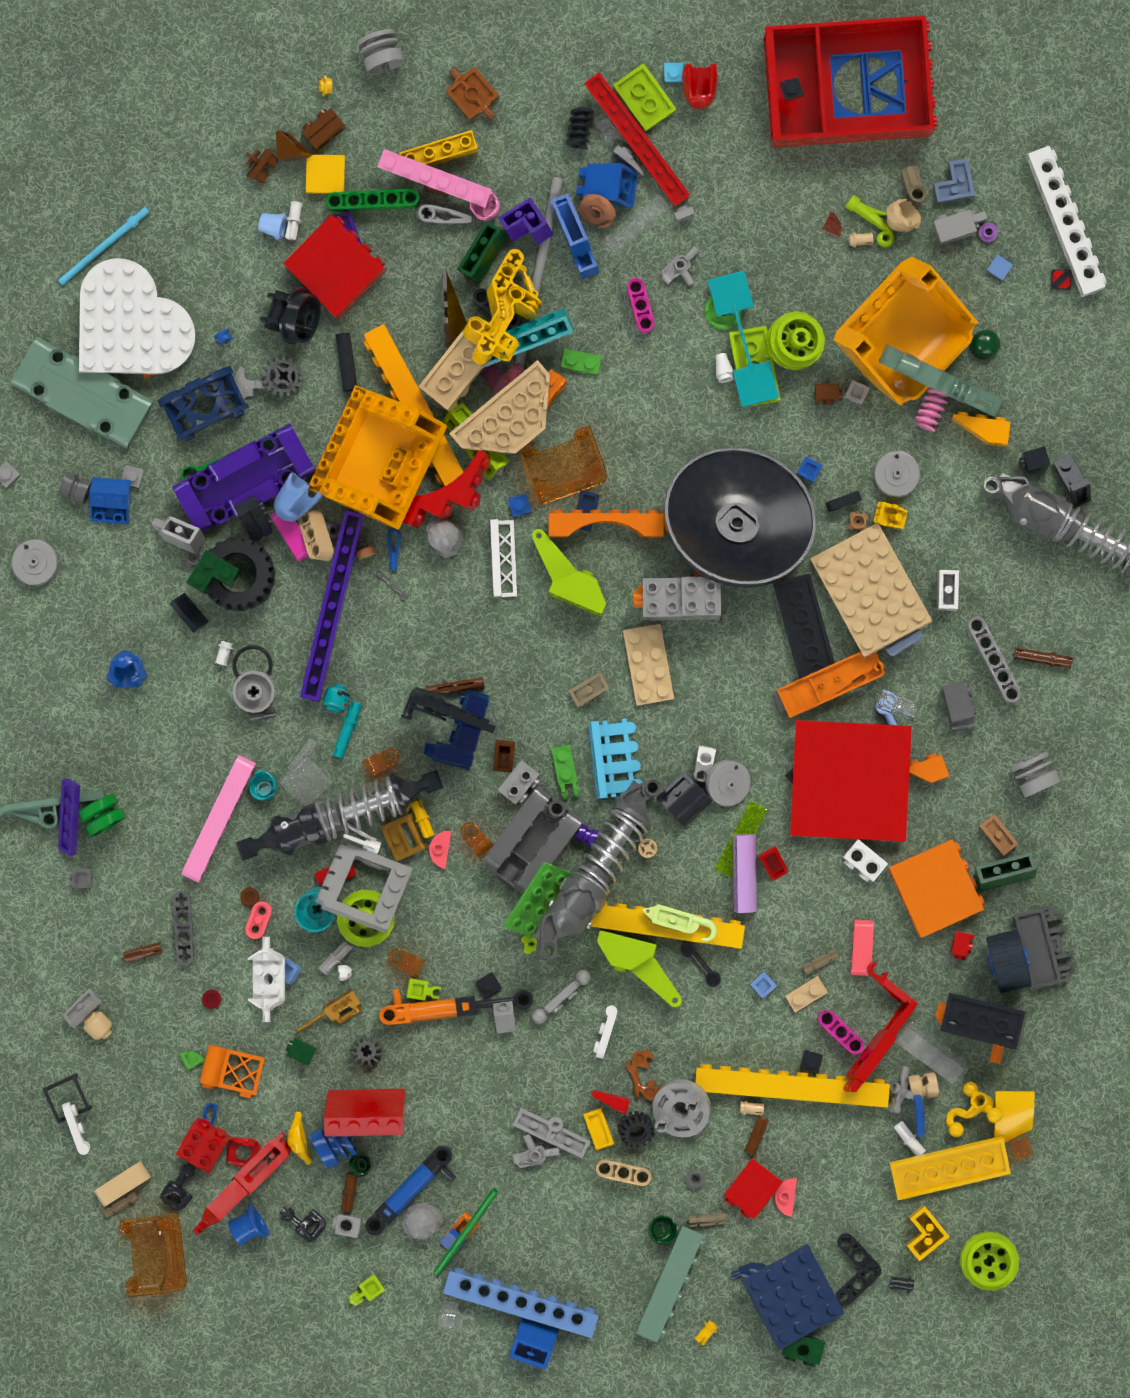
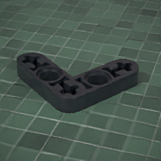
M842 1233L837 1239V1244L860 1269L836 1292V1298L840 1305L848 1306L881 1275L882 1270L874 1258L851 1234ZM843 1237L846 1239L850 1237L851 1240L849 1242L853 1247L855 1244L858 1245L850 1254L847 1251L851 1249L847 1245H841ZM856 1251L864 1252L865 1257L862 1261L854 1259ZM876 1265L877 1274H870L868 1278L871 1280L867 1282L865 1277L860 1274L864 1272L866 1275L869 1272L868 1267ZM856 1278H861L864 1281V1286L860 1289H856L853 1286V1281ZM850 1285L851 1289L855 1291L856 1294L853 1296L851 1292L848 1295L849 1300L847 1302L845 1300L841 1302L840 1293L843 1292L844 1294H846L849 1291V1289L846 1287Z

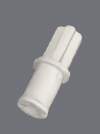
M291 202L289 217L286 218L288 223L285 238L288 240H295L303 206L300 202Z
M903 1121L894 1126L896 1132L903 1139V1144L907 1145L915 1156L922 1155L926 1151L916 1139V1134L913 1135Z

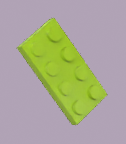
M767 326L743 330L751 362L753 364L770 362L779 394L773 358L770 356L766 344ZM740 331L729 332L735 370L744 368L748 365V360ZM779 394V398H777V399L765 401V402L758 403V404H754V405H750V406H747V407L757 406V405H762V404H768V403H773V402H779V401H780V394Z

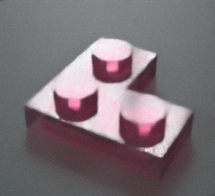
M518 362L506 373H503L498 364L494 363L484 367L480 371V375L496 395L522 374L525 369Z

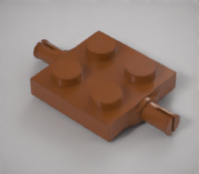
M455 66L450 69L449 73L455 78V82L446 90V93L470 121L481 113H484L490 121L493 120L496 115L489 107L491 103L499 98L498 93L476 67L462 75Z

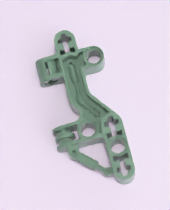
M887 344L878 361L907 377L994 417L997 416L1004 402L1003 398Z

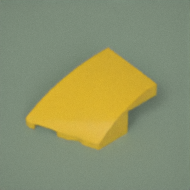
M995 1091V1108L1001 1110L1002 1119L994 1123L993 1138L1003 1136L1004 1143L1032 1130L1035 1091Z

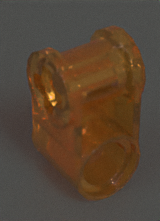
M389 748L364 759L362 762L370 778L396 765L400 760V754L396 749ZM388 752L391 754L395 753L394 762L391 760L387 761Z
M466 822L461 826L460 833L479 858L493 847V843L474 823ZM465 826L474 827L472 830L474 834L472 836L464 834L466 831Z
M393 949L388 955V961L391 965L417 978L426 962L425 959L411 953L409 954L401 949ZM399 952L402 960L394 963L391 955H396Z

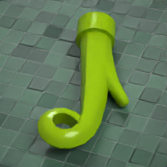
M853 195L845 207L880 229L882 232L877 236L878 244L885 248L890 247L894 242L893 231L879 217L886 216L887 213L865 205L860 201L861 199ZM887 236L888 241H884L882 237Z

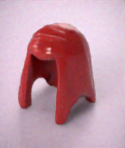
M687 64L682 72V85L686 101L694 109L707 108L712 104L716 95L718 84L717 65L710 64V67L695 68L692 67V64Z

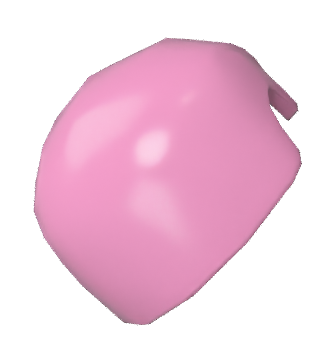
M491 192L486 207L470 202V209L479 220L489 221L494 219L500 212V202L494 193Z

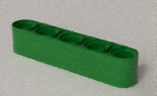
M414 189L347 191L330 193L326 198V203L332 212H345L348 210L350 212L416 208L420 203L418 192ZM414 195L416 197L415 202L408 203L406 201L407 196ZM395 196L397 201L394 204H390L387 202L388 197ZM371 197L378 198V202L374 205L369 204L368 200ZM337 198L340 200V204L335 207L331 206V200ZM351 198H358L359 203L352 206L349 204Z

